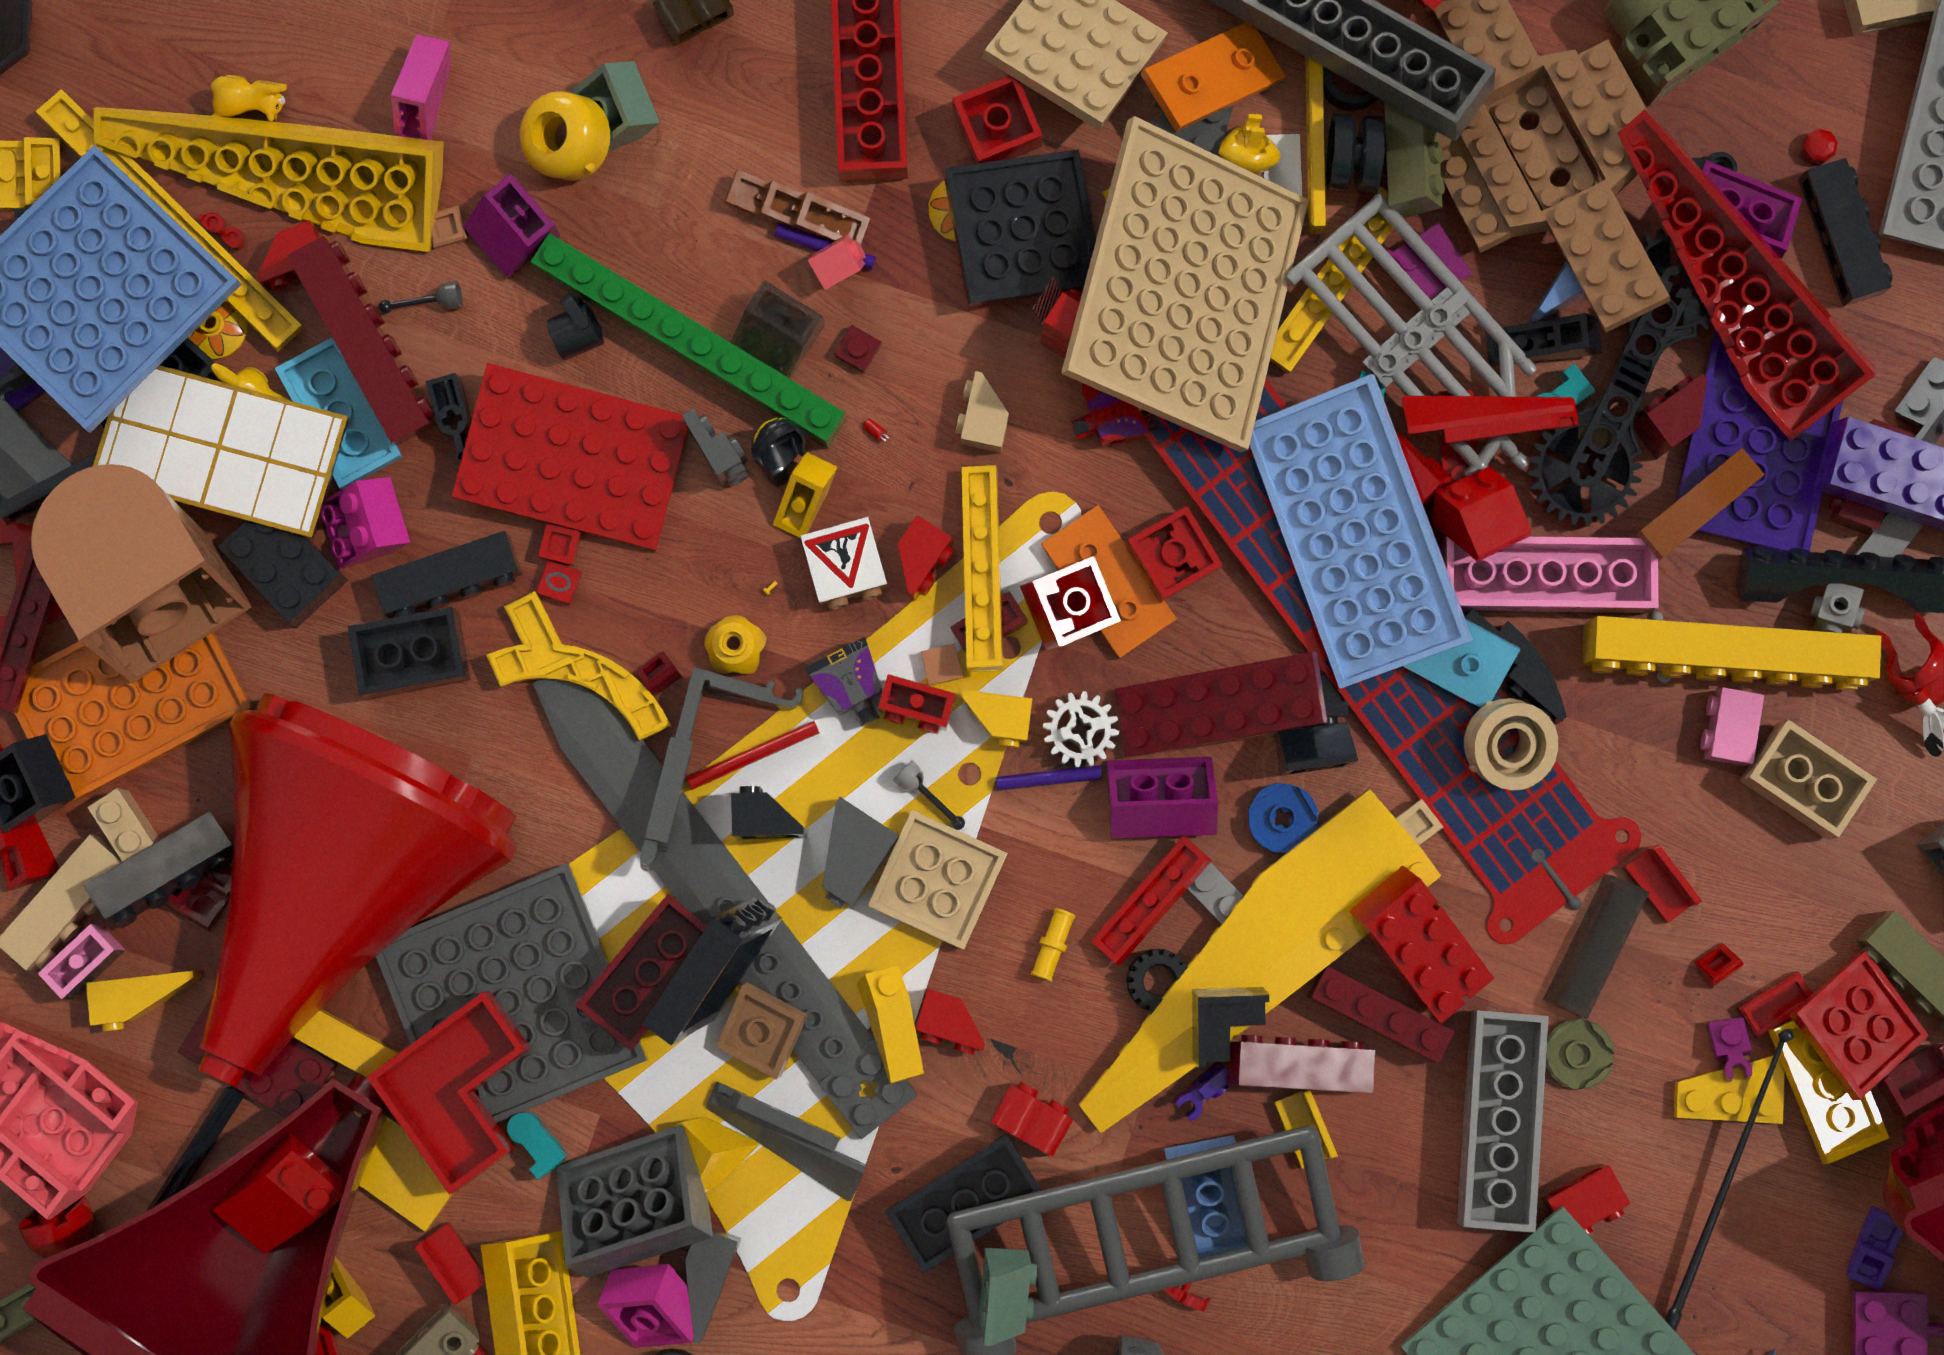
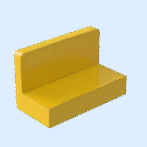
M1303 1089L1273 1102L1285 1131L1307 1125L1313 1126L1319 1132L1324 1159L1338 1157L1311 1090ZM1294 1151L1300 1168L1303 1169L1301 1151Z

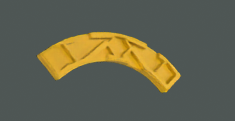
M540 643L521 644L487 654V658L501 688L514 683L536 679L567 681L588 688L607 699L623 714L639 741L672 727L659 703L638 679L623 667L595 652L564 644Z

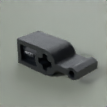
M452 373L425 382L437 425L446 437L455 442L457 449L455 458L460 464L472 418L462 381L456 373ZM457 416L460 421L457 423L458 428L453 430L449 425L452 424V417Z

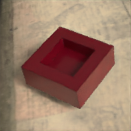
M851 325L834 355L836 358L865 374L880 349L882 342Z

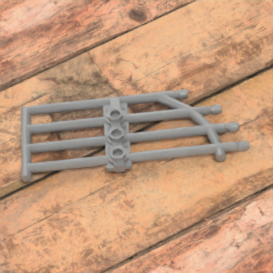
M1380 192L1284 275L1285 279L1292 286L1302 279L1370 356L1362 363L1369 370L1370 374L1375 375L1376 380L1384 388L1394 382L1406 396H1424L1404 373L1406 369L1419 359L1452 396H1471L1429 350L1444 336L1498 396L1517 397L1515 392L1514 363L1518 364L1519 369L1529 377L1537 370L1534 363L1525 357L1526 354L1403 217L1389 207V202ZM1377 212L1385 218L1447 287L1432 301L1363 225ZM1352 234L1420 308L1421 311L1407 323L1401 319L1339 250L1338 246ZM1326 257L1332 261L1395 332L1381 346L1312 271ZM1469 314L1474 317L1499 345L1501 378L1456 329L1455 326ZM1507 436L1489 438L1478 455L1467 442L1450 444L1469 466L1462 473L1464 478L1488 467L1487 465L1498 449L1506 457H1510L1511 462L1520 470L1529 464L1524 454L1517 450L1515 444Z

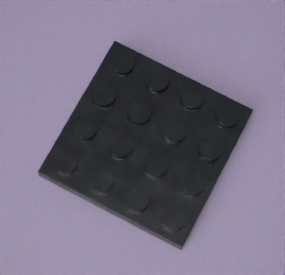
M1079 149L944 169V181L968 306L1040 296L1052 277H1054L1062 292L1070 291L1072 288L1075 290L1084 288L1096 237Z

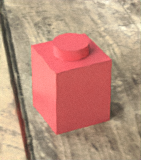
M847 234L813 253L808 262L824 290L859 272L865 265L863 261L865 253L857 240L852 241Z

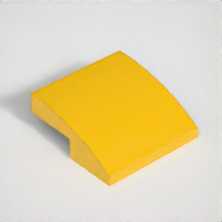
M24 137V141L0 140V211H14V209L30 207L60 178L59 138Z

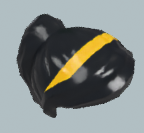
M772 418L764 421L754 432L751 439L752 458L775 486L780 487L786 484L790 477L787 474V465L798 455H805L807 433L799 424L788 421L786 418Z

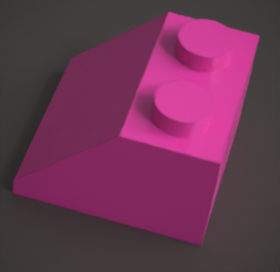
M669 1264L611 1270L597 1306L634 1348L692 1343L694 1333L687 1285Z

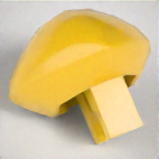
M1248 114L1245 123L1234 128L1221 142L1218 152L1219 157L1256 175L1276 166L1281 158V154L1275 143L1265 135L1264 128H1259L1262 121V115Z

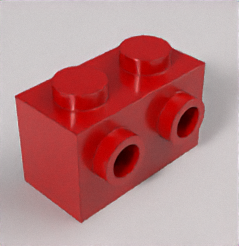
M888 674L878 710L885 713L883 719L904 725L905 719L919 723L917 729L938 734L939 729L947 730L956 693Z

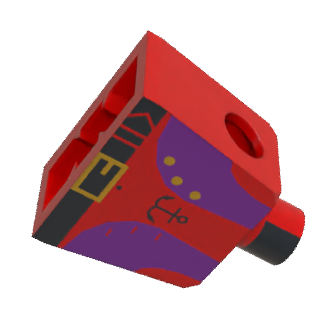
M1096 390L1087 395L1086 399L1084 398L1087 414L1070 421L1077 440L1096 433L1101 447L1146 439L1144 434L1158 430L1150 412L1100 390Z

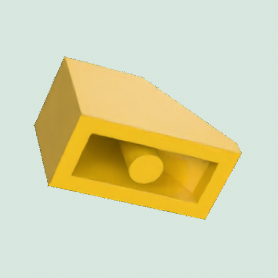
M806 452L790 476L773 525L801 538V535L807 534L828 494L838 467Z
M962 690V701L992 739L999 740V746L1019 748L1020 742L1027 743L1032 698Z
M335 1256L322 1318L348 1339L373 1319L375 1314L365 1293Z

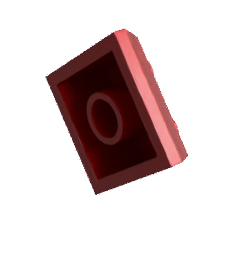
M1490 466L1436 491L1431 523L1477 562L1531 536V527L1513 484Z
M1094 556L1020 586L1045 650L1061 647L1120 621Z

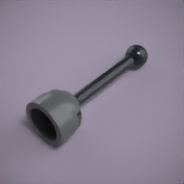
M456 280L440 285L435 295L395 302L382 300L378 308L380 312L387 314L396 308L437 302L441 307L452 310L463 307V296L459 282Z

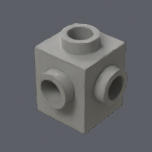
M1840 582L1827 583L1823 596L1816 595L1810 612V616L1816 617L1813 629L1820 632L1849 634L1852 628L1859 629L1865 609L1859 608L1864 589Z

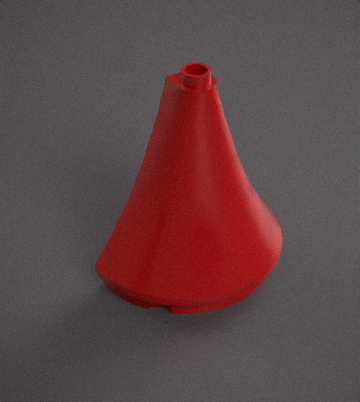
M268 693L263 694L255 711L243 710L235 713L229 723L234 780V852L230 901L214 991L199 1046L206 1053L197 1068L236 1088L246 1070L261 1076L263 1071L296 1033L365 965L409 928L458 893L509 863L517 850L514 840L508 835L516 815L483 791L459 780L450 772L365 729L293 700L291 702L275 694Z

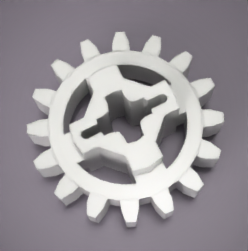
M1085 691L1082 692L1078 700L1075 699L1072 692L1068 693V703L1066 704L1057 699L1055 704L1059 710L1057 712L1048 710L1046 713L1052 719V723L1043 724V729L1051 731V735L1044 738V742L1054 743L1055 745L1050 754L1053 756L1059 752L1062 753V764H1066L1070 758L1074 759L1075 768H1079L1082 760H1086L1089 767L1094 766L1093 757L1095 756L1104 761L1107 757L1103 749L1113 750L1115 744L1109 738L1119 735L1118 730L1111 729V725L1118 721L1117 716L1108 717L1107 715L1111 705L1107 704L1100 707L1098 705L1100 696L1097 695L1092 701H1089ZM1081 707L1095 711L1100 717L1091 718L1083 714ZM1068 711L1069 723L1066 727L1057 730L1059 719ZM1076 715L1083 726L1089 725L1090 730L1086 732V745L1079 734H1072L1071 732L1076 726ZM1104 730L1102 742L1094 749L1092 743L1094 734ZM1062 742H1072L1079 747L1081 753L1067 749Z

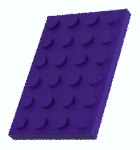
M1714 328L1704 370L1707 384L1701 426L1689 436L1675 501L1743 448L1765 475L1696 532L1752 546L1763 545L1775 550L1787 551L1791 548H1803L1810 552L1823 493L1814 489L1831 423L1839 420L1843 401L1790 441L1745 390L1740 376L1731 362L1718 332Z

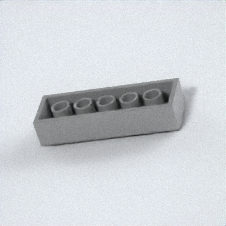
M1470 1010L1457 1214L1458 1225L1471 1228L1536 1233L1549 1016Z

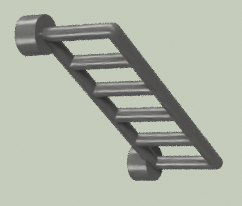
M1310 1125L955 1211L948 1216L946 1221L969 1316L961 1319L954 1326L960 1355H1014L1017 1352L1015 1337L993 1346H984L979 1319L982 1276L970 1230L1019 1218L1031 1263L1037 1265L1036 1289L1039 1298L1033 1299L1032 1320H1026V1323L1303 1255L1306 1257L1310 1277L1318 1281L1346 1279L1361 1272L1366 1265L1358 1229L1349 1225H1339L1319 1132ZM1300 1150L1318 1229L1269 1241L1251 1162ZM1230 1167L1248 1246L1199 1258L1181 1179ZM1160 1184L1178 1264L1129 1275L1111 1196ZM1090 1201L1109 1281L1059 1292L1041 1213Z

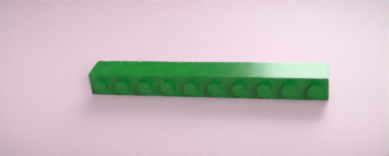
M551 233L547 235L531 260L536 272L773 416L786 418L788 421L799 424L805 429L809 438L824 447H830L845 423L846 416L844 411Z

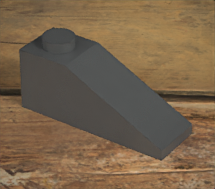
M713 1227L712 1238L683 1247V1250L688 1251L685 1266L694 1333L693 1342L698 1344L704 1339L741 1238Z

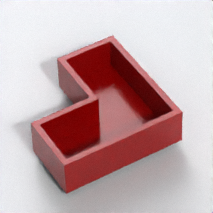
M483 991L367 1076L369 1082L449 1195L462 1189L515 1150L477 1096L475 1090L532 1048L491 991Z

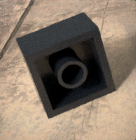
M47 734L12 743L0 752V828L3 834L34 825L76 798Z

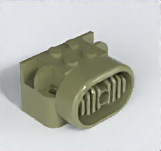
M1610 0L1605 6L1603 14L1622 39L1616 50L1620 62L1634 87L1650 106L1757 30L1778 5L1779 1L1770 0L1764 4L1762 0Z

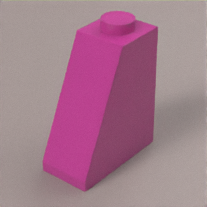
M416 34L391 94L395 136L431 140L451 68L450 42Z

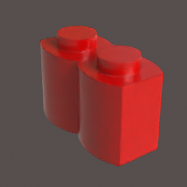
M1021 1081L1018 1087L1010 1084L990 1122L1053 1157L1074 1120L1067 1116L1070 1109L1053 1099L1050 1100L1049 1104L1042 1102L1036 1098L1039 1091Z

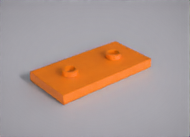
M1247 22L1145 68L1140 74L1175 132L1278 85L1286 78V75L1257 28Z
M1099 505L1041 543L1042 548L1057 570L1092 556L1095 557L1120 619L1119 622L1099 631L1119 659L1177 620L1165 601L1159 603L1150 588L1147 574L1140 564L1132 558L1125 546V542Z

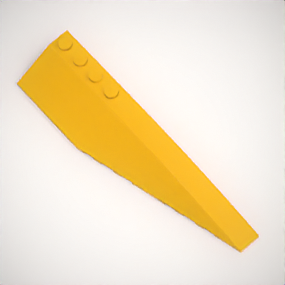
M1370 789L1363 792L1256 877L1251 884V888L1242 899L1237 901L1231 909L1230 915L1209 937L1210 940L1201 952L1194 956L1178 981L1176 979L1161 998L1163 999L1161 1003L1143 1021L1142 1027L1129 1043L1127 1042L1121 1049L1120 1055L1114 1063L1103 1072L1078 1105L1100 1134L1197 1066L1193 1061L1192 989L1263 987L1269 993L1270 1002H1265V1014H1267L1366 936L1349 911L1402 865L1421 878L1427 887L1441 877V874L1421 847ZM1230 1026V1041L1250 1026Z

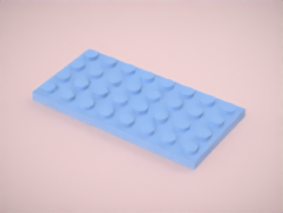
M1370 374L1256 420L1250 447L1339 689L1473 641L1375 375Z

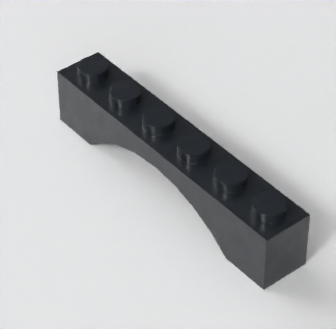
M1763 545L1742 549L1736 580V588L1742 601L1778 603L1786 597L1812 586L1832 582H1856L1890 591L1905 600L1917 612L1944 613L1943 557L1934 556L1929 559H1915L1905 554H1897L1894 557H1882L1871 552L1851 555L1837 550H1826L1824 553L1809 552L1803 548H1791L1787 551L1775 550Z

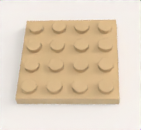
M1023 0L987 46L982 58L1092 127L1100 130L1163 44L1168 32L1116 0Z

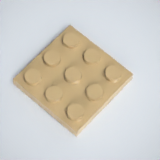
M911 810L869 901L868 907L964 950L1008 853Z

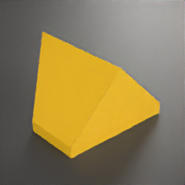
M707 1117L676 1123V1126L682 1125L685 1129L704 1190L717 1188L760 1145L757 1141Z

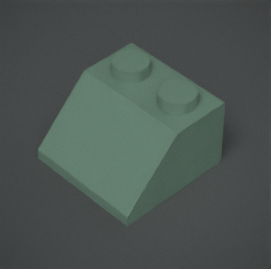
M635 61L604 63L570 91V93L590 98L604 111L610 127V146L608 152L641 139L660 123Z
M985 1248L979 1309L984 1346H993L1025 1333L1026 1320H1032L1034 1302L1033 1298L1028 1297L1029 1285H1036L1037 1265L1031 1263L1028 1250Z

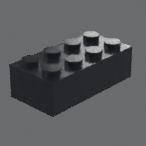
M1005 1133L891 1205L885 1212L922 1273H925L954 1254L946 1224L947 1218L951 1213L1041 1191L1042 1189L1010 1137ZM1002 1223L970 1230L973 1242Z

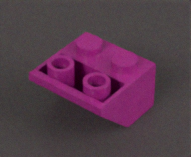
M511 173L481 198L463 224L466 231L507 279L535 256L549 233L557 238L560 236L555 224Z

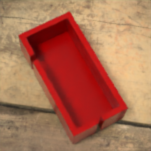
M1402 865L1355 905L1349 913L1420 1007L1438 1023L1442 1024L1465 1004L1462 1000L1465 995L1471 999L1490 983L1494 977L1444 909L1437 904L1438 901L1421 878Z

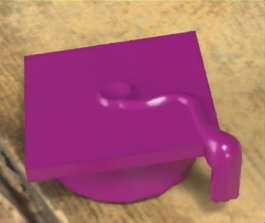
M1439 223L1419 235L1459 281L1472 274ZM1407 243L1393 252L1386 249L1430 300L1447 288Z

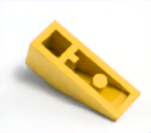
M899 965L865 974L857 983L889 1084L923 1075L924 1070L910 998Z
M186 971L86 983L90 1026L102 1025V1032L123 1030L124 1022L138 1020L200 980L202 973L201 971Z

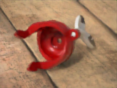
M1915 613V627L1929 642L1931 652L1921 669L1908 678L1902 675L1899 656L1892 644L1891 638L1879 630L1875 631V635L1881 636V646L1888 655L1886 670L1889 682L1898 695L1906 702L1919 708L1924 714V744L1932 756L1938 757L1944 749V709L1936 707L1944 702V645L1930 631L1925 618Z

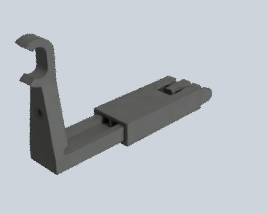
M693 667L676 736L670 737L640 854V867L643 871L648 872L654 868L658 850L663 852L668 850L692 756L693 742H691V737L704 689H709V694L762 704L783 710H794L800 705L803 691L801 687L795 690L794 699L786 700L777 698L772 694L773 689H775L772 679L765 688Z

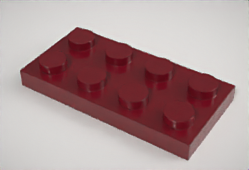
M212 996L178 1050L179 1054L197 1065L200 1064L206 1053L199 1046ZM293 1037L263 1071L261 1076L246 1070L237 1089L287 1118L324 1087L338 1063Z

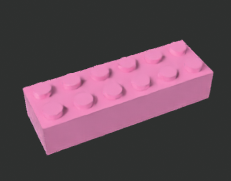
M1447 536L1440 542V553L1462 611L1474 609L1475 611L1651 613L1659 608L1658 558L1641 538L1528 537L1478 562Z

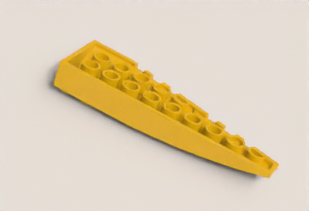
M93 108L94 143L133 158L139 157L153 162L154 166L187 175L186 178L199 183L203 181L214 185L218 190L269 209L275 208L288 213V216L300 221L303 219L310 220L312 223L320 225L324 230L332 233L339 232L351 237V240L362 244L430 252L432 249L433 223L436 221L434 216L438 209L443 176L444 142L243 118L132 109Z

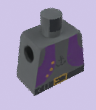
M865 637L805 667L810 678L839 716L853 710L861 727L880 718L871 700L882 695V689Z

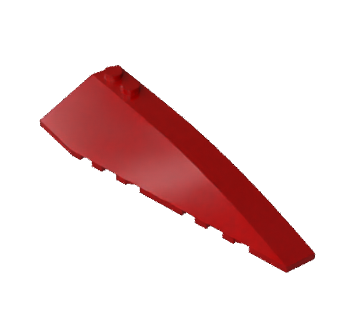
M1646 109L1617 132L1637 174H1639L1652 204H1654L1668 236H1670L1676 248V252L1701 302H1703L1716 332H1718L1731 362L1740 376L1745 390L1790 441L1876 375L1875 365L1747 219Z

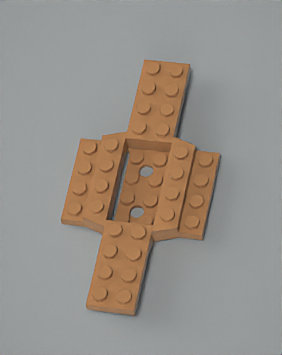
M1443 0L1433 13L1449 43L1496 69L1494 89L1457 141L1454 142L1439 133V144L1443 151V161L1440 162L1441 177L1479 252L1481 253L1511 237L1549 231L1563 253L1605 333L1669 302L1670 295L1615 197L1639 175L1617 132L1644 109L1647 110L1609 40L1607 39L1580 54L1574 49L1538 56L1508 0ZM1548 82L1600 175L1601 182L1597 183L1546 89ZM1526 114H1535L1539 117L1540 122L1535 129L1525 130L1519 124L1521 118ZM1494 121L1496 122V124H1497V126H1498V128H1499V130H1500L1502 136L1504 137V139H1505V141H1506V143H1507L1509 149L1511 150V152H1512V154H1513V156H1514L1516 162L1518 163V165H1519V167H1520V169H1521L1523 175L1521 174V172H1520V170H1519V168H1518L1516 162L1514 161V159H1513V157H1512V155H1511L1509 149L1507 148V146H1506V144H1505V142H1504L1502 136L1500 135V133H1499V131H1498V129H1497V127H1496ZM1564 170L1570 174L1568 184L1562 187L1554 186L1550 182V177L1555 171ZM1524 177L1526 178V180H1527V182H1528V184H1529L1531 190L1533 191V193H1534V195H1535V197H1536L1538 203L1536 202V200H1535V198H1534V196H1533L1531 190L1529 189V187H1528V185H1527V183H1526Z

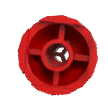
M83 1196L50 1220L44 1218L34 1209L22 1218L18 1228L28 1248L38 1256L48 1258L88 1241L94 1231V1216L89 1201Z

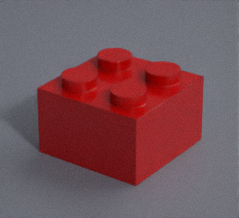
M1009 75L952 98V110L975 164L1012 159L1042 147L1043 135L1021 82Z

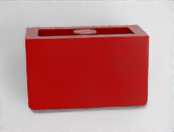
M1659 844L1649 846L1622 867L1665 923L1671 922L1690 906H1696L1702 902V899Z
M450 1222L414 1246L454 1305L460 1303L486 1284L484 1270Z

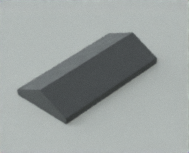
M4 399L0 401V492L6 499H9L73 464Z

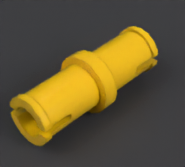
M1059 908L1054 909L1046 936L1040 939L1039 944L1042 946L1031 975L1052 982L1060 955L1065 953L1067 949L1065 942L1072 922L1076 917L1074 914Z

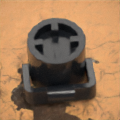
M571 293L566 294L560 300L566 312L547 319L549 334L563 360L570 359L604 344L602 327L590 306L581 298Z

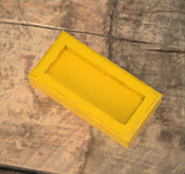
M536 591L504 606L522 644H562Z

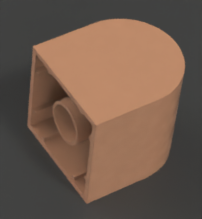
M115 464L98 465L83 469L58 484L46 497L38 510L32 528L31 548L35 564L79 641L131 683L136 682L252 608L210 537L153 479L139 470Z

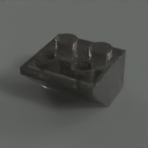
M764 280L747 305L730 343L791 379L824 328V318L819 313Z

